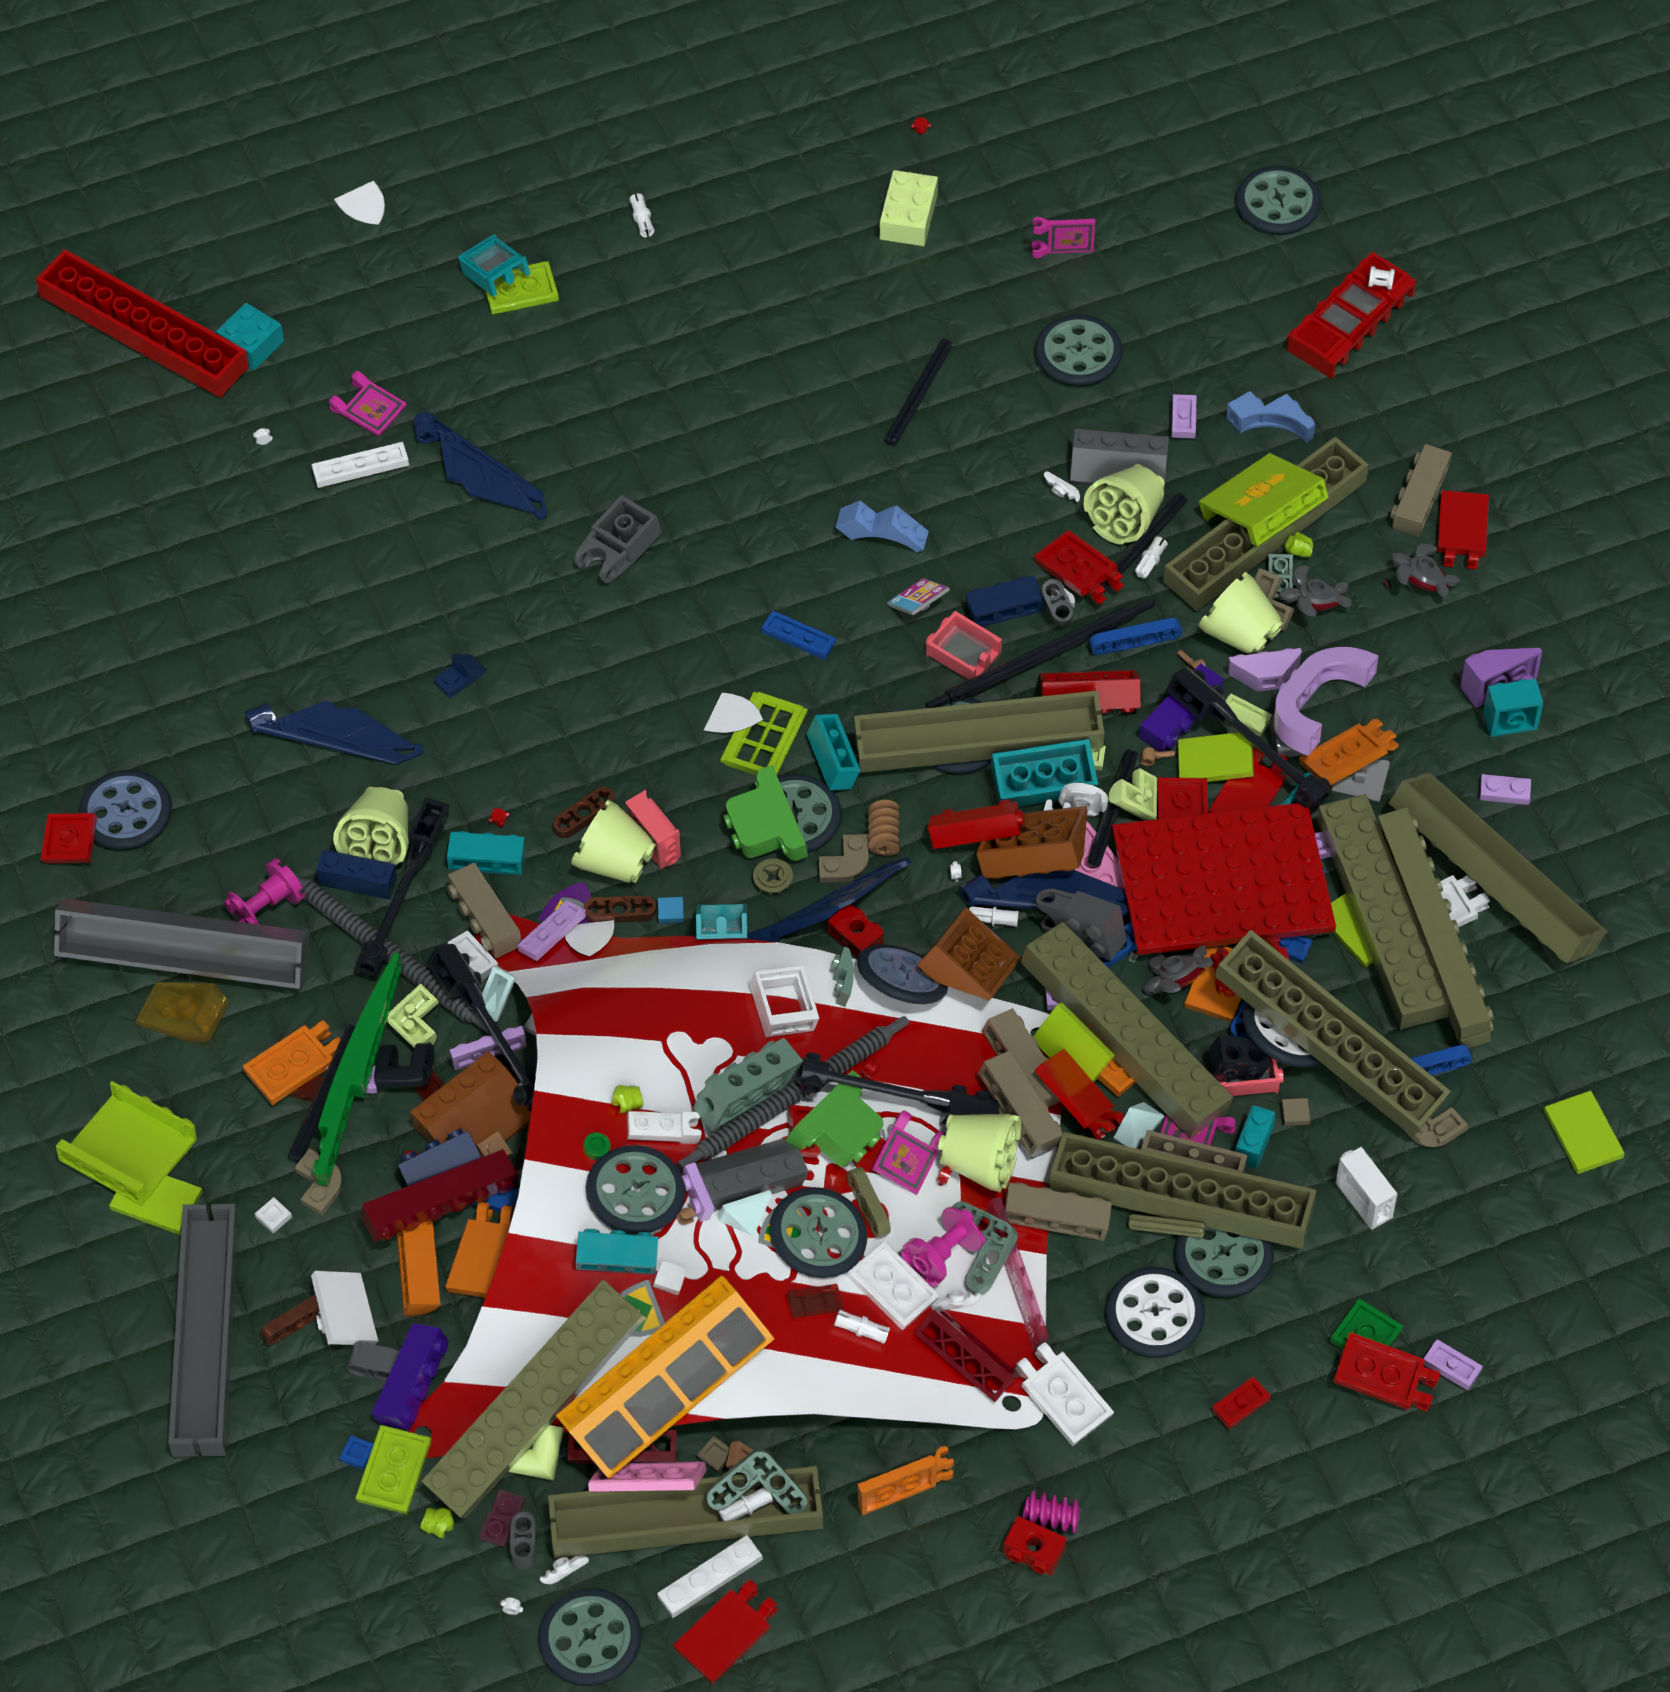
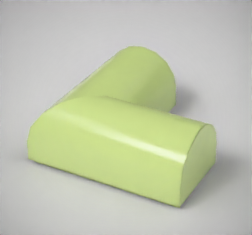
M1141 768L1135 770L1132 773V784L1121 779L1111 787L1109 792L1110 802L1144 821L1156 820L1157 777Z
M420 983L389 1012L387 1023L413 1048H415L417 1043L431 1042L433 1045L437 1035L422 1018L439 1002Z
M550 1425L536 1440L532 1449L529 1448L509 1472L554 1481L564 1427Z

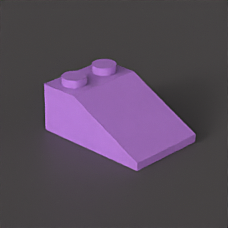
M1541 648L1485 650L1479 654H1472L1465 660L1460 688L1472 704L1478 708L1485 704L1488 686L1496 683L1516 682L1520 679H1537L1543 651Z

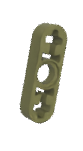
M858 1167L847 1171L849 1187L872 1234L876 1238L890 1234V1222L864 1169Z

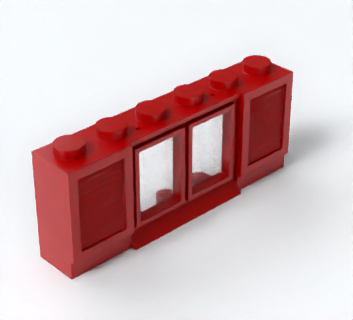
M1371 252L1365 259L1360 261L1352 273L1346 275L1339 287L1336 286L1332 289L1325 301L1319 302L1312 314L1306 315L1302 323L1296 329L1291 330L1287 337V351L1332 379L1335 376L1336 364L1340 362L1345 365L1352 348L1357 351L1360 350L1363 345L1364 336L1368 334L1372 337L1376 333L1378 322L1382 320L1386 323L1389 320L1393 306L1400 309L1404 304L1405 294L1411 298L1415 295L1417 280L1381 256ZM1371 266L1386 271L1394 269L1391 290L1377 285L1368 287Z

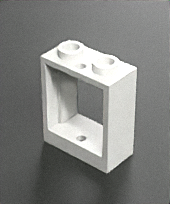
M786 965L782 968L771 970L763 968L754 972L749 985L765 1038L814 1031L819 1015L803 965ZM793 984L801 1012L771 1015L764 988Z
M1362 1147L1354 1151L1349 1150L1340 1157L1336 1184L1369 1228L1373 1230L1393 1218L1397 1192Z

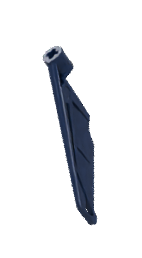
M422 412L414 417L413 422L418 442L428 444L440 440L447 480L461 484L469 495L533 513L540 520L546 518L547 511L542 491L437 420V416H434L432 413ZM531 500L541 503L542 509L538 511Z
M327 700L276 720L268 703L245 711L247 722L254 733H266L393 765L409 761L422 755L424 752L422 745L411 744L358 708H338ZM414 750L413 753L405 756L397 751Z
M909 857L885 864L779 922L749 932L747 939L780 943L781 936L830 918L839 909L858 900L895 871L908 866L911 861Z
M1058 870L1048 874L1031 873L1022 877L1017 876L995 889H992L983 875H978L958 888L962 900L968 906L988 905L1039 909L1036 903L1037 895L1045 889H1056L1075 894L1077 891L1119 905L1122 916L1129 914L1127 905L1123 904L1126 902L1124 889L1076 870ZM1046 897L1042 902L1051 903L1055 898Z

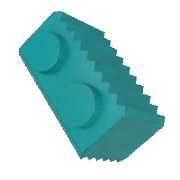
M1255 1105L1250 1109L1235 1152L1248 1155L1246 1163L1248 1167L1259 1168L1272 1130L1274 1129L1276 1116L1274 1111Z

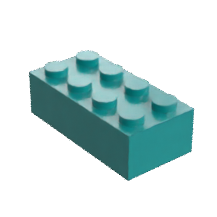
M1089 739L992 754L991 769L998 804H1000V801L1008 799L1011 800V803L1017 802L1018 807L1046 803L1049 799L1052 802L1059 801L1062 787L1071 783H1084L1098 788Z

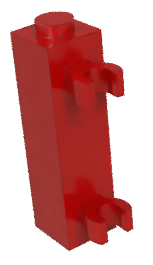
M1008 799L1002 800L999 805L957 812H954L953 809L943 810L942 814L930 817L928 830L933 848H944L1020 835L1022 825H1025V816L1023 810L1019 811L1017 802L1011 803V800Z

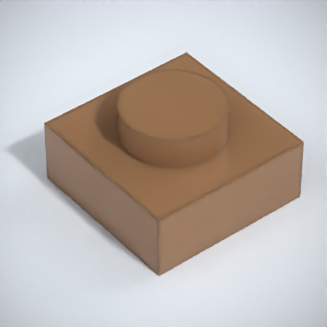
M499 1131L476 1145L482 1157L502 1149L505 1150L507 1156L512 1153Z
M740 1441L731 1442L726 1467L731 1469L753 1450Z

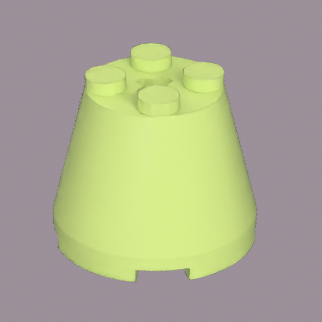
M1139 464L1097 480L1088 488L1084 497V510L1089 513L1095 525L1093 529L1100 536L1115 544L1122 545L1125 542L1137 541L1147 531L1163 500L1164 480L1150 469Z
M1244 572L1242 575L1243 579L1241 581L1236 579L1213 603V607L1209 611L1210 614L1208 616L1205 615L1201 619L1198 627L1220 641L1251 655L1262 652L1267 639L1273 640L1281 631L1280 628L1283 623L1281 622L1282 618L1255 579L1247 572Z
M368 787L362 796L342 816L336 826L333 840L337 852L393 863L395 866L403 862L409 844L408 806L404 800L403 793L399 790L383 787Z
M608 799L605 803V810H599L584 834L579 846V853L576 852L574 854L571 864L585 871L627 883L631 881L636 883L643 872V862L650 861L655 852L656 844L654 839L622 808Z
M950 1114L946 1123L947 1133L946 1135H941L938 1150L942 1151L940 1164L950 1167L953 1171L992 1191L1001 1192L1002 1188L1006 1189L1016 1164L1017 1141L1015 1139L1020 1140L1021 1118L1011 1114Z

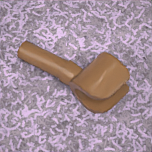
M1179 650L1177 653L1192 670L1200 663L1205 665L1203 659L1193 661L1182 650Z
M1147 747L1141 755V764L1143 766H1152L1155 763V759L1174 757L1175 751L1155 752L1153 748Z
M691 1206L684 1209L681 1208L676 1216L678 1223L686 1225L694 1222L692 1217L695 1216V1211Z

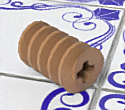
M879 800L868 808V848L871 852L880 856H893L899 852V821L897 820L899 818V812L897 811L899 810V805L894 801Z

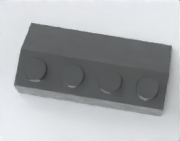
M1075 429L1070 483L1092 485L1100 478L1128 469L1136 464L1150 469L1156 475L1162 477L1165 483L1169 437Z
M784 1138L696 1164L715 1208L713 1212L721 1210L722 1205L768 1190L775 1194L802 1186L809 1172L799 1149L789 1144Z

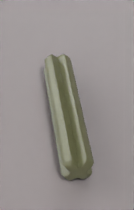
M1131 1214L1129 1218V1228L1133 1230L1202 1238L1205 1234V1223L1138 1214Z

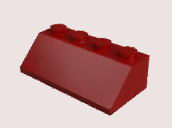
M1136 670L1039 673L1041 697L1098 691L1101 713H1108L1110 709H1120L1121 712H1133L1135 708H1140V678Z

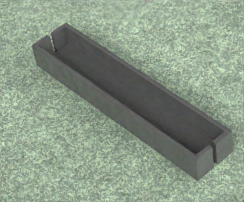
M65 898L55 909V930L57 932L54 937V956L300 989L307 978L308 957L306 955L308 953L309 931Z
M206 1204L183 1205L168 1442L172 1457H197V1452H201L202 1456H226L239 1222L235 1204H212L211 1209L214 1221H210Z

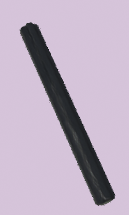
M943 338L939 342L885 436L887 444L897 445L952 349V342Z
M1182 493L1175 494L1154 517L1145 534L1137 541H1133L1114 562L1117 564V572L1122 575L1186 504L1187 498ZM1106 580L1099 584L1104 587L1105 591L1110 588Z
M1130 749L1125 751L1114 784L1121 779L1129 783L1138 756L1136 751ZM1108 800L1107 809L1104 811L1088 858V864L1096 868L1101 865L1112 833V824H1115L1120 807L1111 803L1110 800Z
M347 1025L288 1153L289 1159L293 1162L299 1163L305 1155L317 1129L335 1074L356 1027L354 1025Z

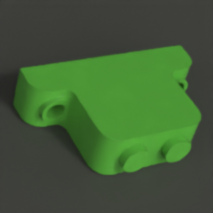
M773 766L762 768L757 773V781H754L755 790L732 797L726 803L727 814L723 815L727 829L732 828L734 835H731L735 848H740L743 855L748 858H754L777 849H781L784 855L794 861L808 857L806 843Z
M853 1070L848 1074L851 1076L860 1077ZM838 1084L794 1127L785 1140L798 1149L810 1148L816 1144L835 1164L846 1167L853 1160L858 1163L867 1153L865 1150L867 1146L872 1149L881 1139L878 1133L883 1128L884 1122L860 1098L863 1094L861 1088Z

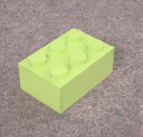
M893 170L880 220V240L925 246L938 195V177Z

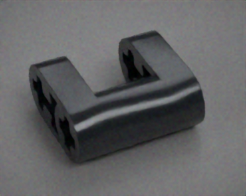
M417 1043L414 1048L412 1064L398 1065L399 1053L396 1045H381L374 1072L376 1087L378 1089L428 1086L434 1063V1047L432 1043Z

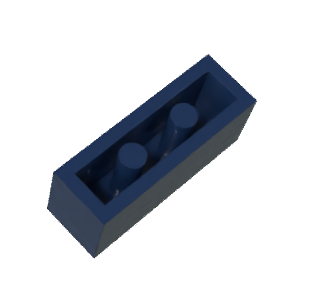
M1033 575L1020 577L1017 580L1006 583H997L994 586L983 589H974L966 593L965 607L970 620L981 627L1043 612V596Z
M325 849L322 851L316 868L320 886L391 900L397 882L396 868L393 863Z
M462 1128L447 1134L449 1139L442 1143L437 1139L424 1146L426 1150L417 1155L414 1150L402 1156L403 1162L398 1163V1166L407 1185L410 1186L481 1158L469 1130L463 1132Z

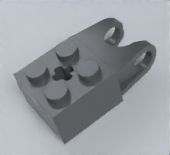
M621 495L591 527L592 531L575 555V564L580 568H584L595 561H604L599 576L604 583L612 582L628 569L662 533L658 517Z
M1045 889L1036 897L1038 908L1048 914L1041 921L1044 933L1054 928L1047 926L1049 922L1054 921L1055 927L1064 922L1097 957L1112 960L1127 941L1119 905L1080 891L1072 894L1056 889ZM1046 897L1055 898L1051 903L1042 902Z

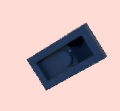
M452 654V666L434 678V684L449 699L487 673V669L472 655Z

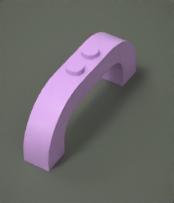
M1333 647L1321 650L1308 657L1298 669H1294L1287 683L1284 682L1279 689L1274 712V728L1279 738L1290 748L1309 756L1320 743L1322 724L1303 716L1299 710L1314 692L1327 681L1342 679L1366 687L1376 675L1378 655L1358 648Z

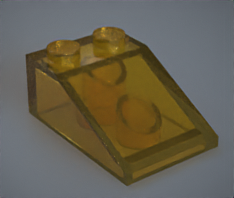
M156 982L135 1023L139 1026L189 1042H209L229 1001L215 983Z

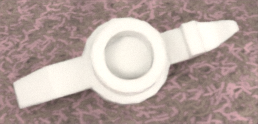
M1048 471L1044 473L1047 483L1053 486L1052 491L1057 496L1064 497V495H1068L1070 500L1075 499L1076 502L1080 500L1079 491L1074 486Z
M952 1290L947 1298L938 1299L932 1304L931 1308L933 1310L940 1306L946 1310L969 1307L980 1299L981 1294L968 1292V1295H965L963 1291Z
M575 1556L571 1560H568L567 1557L559 1558L553 1564L554 1570L551 1572L547 1570L546 1575L540 1577V1581L544 1584L556 1583L588 1563L589 1559L586 1556Z

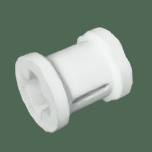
M1371 266L1368 287L1377 285L1391 290L1394 269L1386 271Z

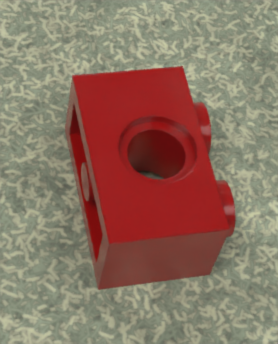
M851 904L841 908L827 920V934L842 947L849 948L850 953L856 959L865 948L884 944L883 929L877 923H872L868 920L860 908H855ZM855 930H860V931H862V932L855 933V932H853V931H855Z
M1017 1516L1004 1542L1003 1554L1015 1563L1023 1562L1031 1566L1037 1573H1047L1053 1576L1066 1550L1067 1538ZM1036 1545L1040 1547V1550L1031 1551L1027 1547Z

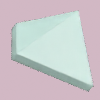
M495 965L491 970L482 996L489 1014L494 1021L498 1022L516 976Z
M1145 1102L1129 1108L1113 1140L1120 1145L1139 1149L1143 1144L1146 1131H1154L1164 1119V1115Z
M768 1190L722 1205L718 1214L719 1221L754 1236L772 1196L771 1191Z

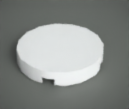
M1084 783L1065 785L1062 787L1059 796V802L1062 807L1066 802H1069L1071 807L1087 806V816L1099 815L1100 811L1104 813L1109 800L1107 794L1100 788Z

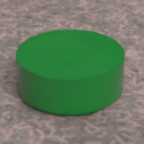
M595 1132L589 1134L583 1143V1152L592 1160H598L601 1156L608 1153L610 1149V1141L602 1133Z

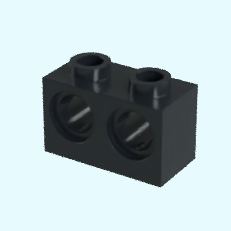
M1219 1035L1209 1047L1213 1074L1256 1080L1260 1079L1270 1067L1268 1055L1259 1049L1251 1038Z

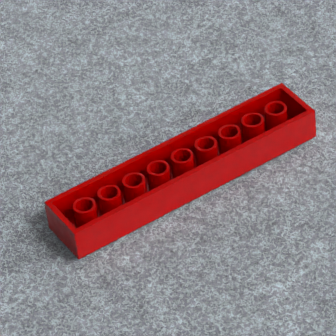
M65 249L36 278L40 297L220 398L249 367L245 349Z

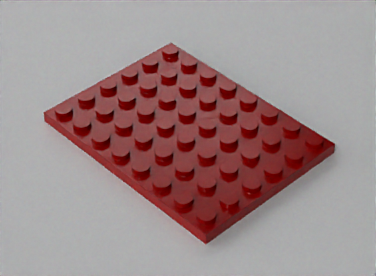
M1299 803L1112 824V833L1137 955L1193 949L1200 946L1210 947L1239 943L1250 930L1263 940L1274 937L1286 938L1336 931L1335 918L1309 807H1303Z

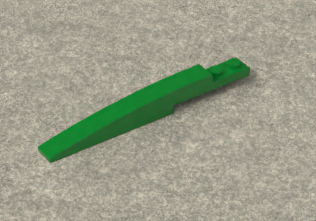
M394 953L375 986L352 1033L331 1085L318 1125L322 1137L319 1146L321 1153L319 1160L316 1159L313 1165V1175L316 1176L318 1185L329 1187L355 1096L365 1098L403 968L400 953Z

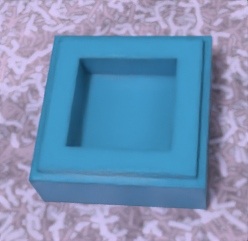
M683 897L658 898L659 924L684 923Z

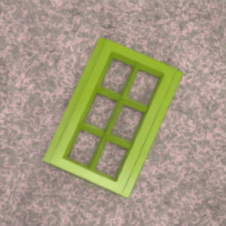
M753 692L749 701L759 711L762 704L775 708L768 723L764 721L756 723L766 727L759 742L746 739L751 727L734 731L720 762L726 766L757 776L759 770L765 767L753 763L760 749L773 753L766 767L772 765L776 775H778L808 713V709L761 692ZM779 710L792 713L785 728L773 725ZM770 729L782 733L776 748L763 744ZM743 743L756 747L749 762L737 758Z

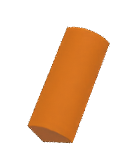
M429 1220L419 1224L413 1230H403L397 1233L404 1316L427 1314L436 1310L441 1305L433 1221Z

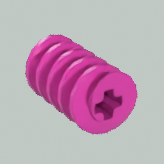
M1032 1490L1026 1500L1023 1518L1027 1519L1029 1517L1030 1522L1035 1524L1040 1519L1041 1527H1046L1047 1523L1051 1521L1053 1530L1061 1523L1063 1532H1066L1069 1526L1072 1525L1073 1534H1076L1081 1508L1078 1505L1077 1499H1074L1072 1504L1068 1505L1067 1497L1064 1496L1062 1501L1057 1503V1497L1053 1494L1050 1501H1047L1045 1492L1041 1494L1039 1499H1036L1035 1490Z

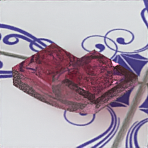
M499 1489L491 1513L488 1512L479 1538L505 1547L511 1535L512 1518L522 1511L526 1501L525 1497Z

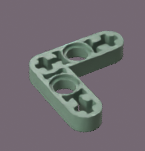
M960 1201L952 1207L960 1211L962 1209L969 1210L974 1217L973 1222L977 1228L980 1220L985 1218L989 1220L988 1228L980 1231L985 1236L986 1241L966 1277L968 1288L975 1293L985 1294L995 1282L1017 1241L1018 1234L1016 1229L1009 1223L966 1202ZM996 1228L1004 1233L1007 1232L1009 1234L1008 1237L1002 1238L995 1233ZM991 1252H997L998 1258L995 1263L987 1264V1255ZM982 1266H984L986 1269L990 1270V1272L987 1273L985 1270L983 1271V1270L981 1269ZM982 1278L984 1281L981 1285L975 1283V1280Z
M762 1448L754 1449L713 1483L706 1494L710 1507L716 1510H723L757 1481H760L788 1513H802L807 1507V1497L804 1491L775 1458ZM758 1456L760 1459L766 1457L764 1460L765 1465L770 1470L767 1474L761 1465L754 1466L755 1457ZM738 1472L744 1473L747 1476V1481L742 1486H737L732 1482V1476ZM782 1475L785 1478V1484L780 1488L772 1487L770 1485L772 1476ZM727 1482L734 1493L731 1494L730 1490H728L723 1495L724 1501L716 1500L714 1502L713 1493L715 1491L719 1494L726 1489L724 1483ZM788 1489L794 1498L801 1497L798 1507L795 1504L789 1505L791 1503L790 1498L785 1493Z

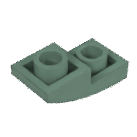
M1269 554L1268 572L1283 578L1274 599H1280L1279 593L1282 590L1293 588V555Z
M847 947L843 948L840 956L835 955L831 969L835 970L832 980L838 981L834 993L838 994L836 1004L843 1007L846 1006L851 995L854 979L853 961L850 950Z

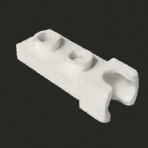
M628 1111V1139L677 1141L681 1144H697L701 1138V1131L691 1127L697 1126L700 1115L697 1112L682 1111L681 1114Z

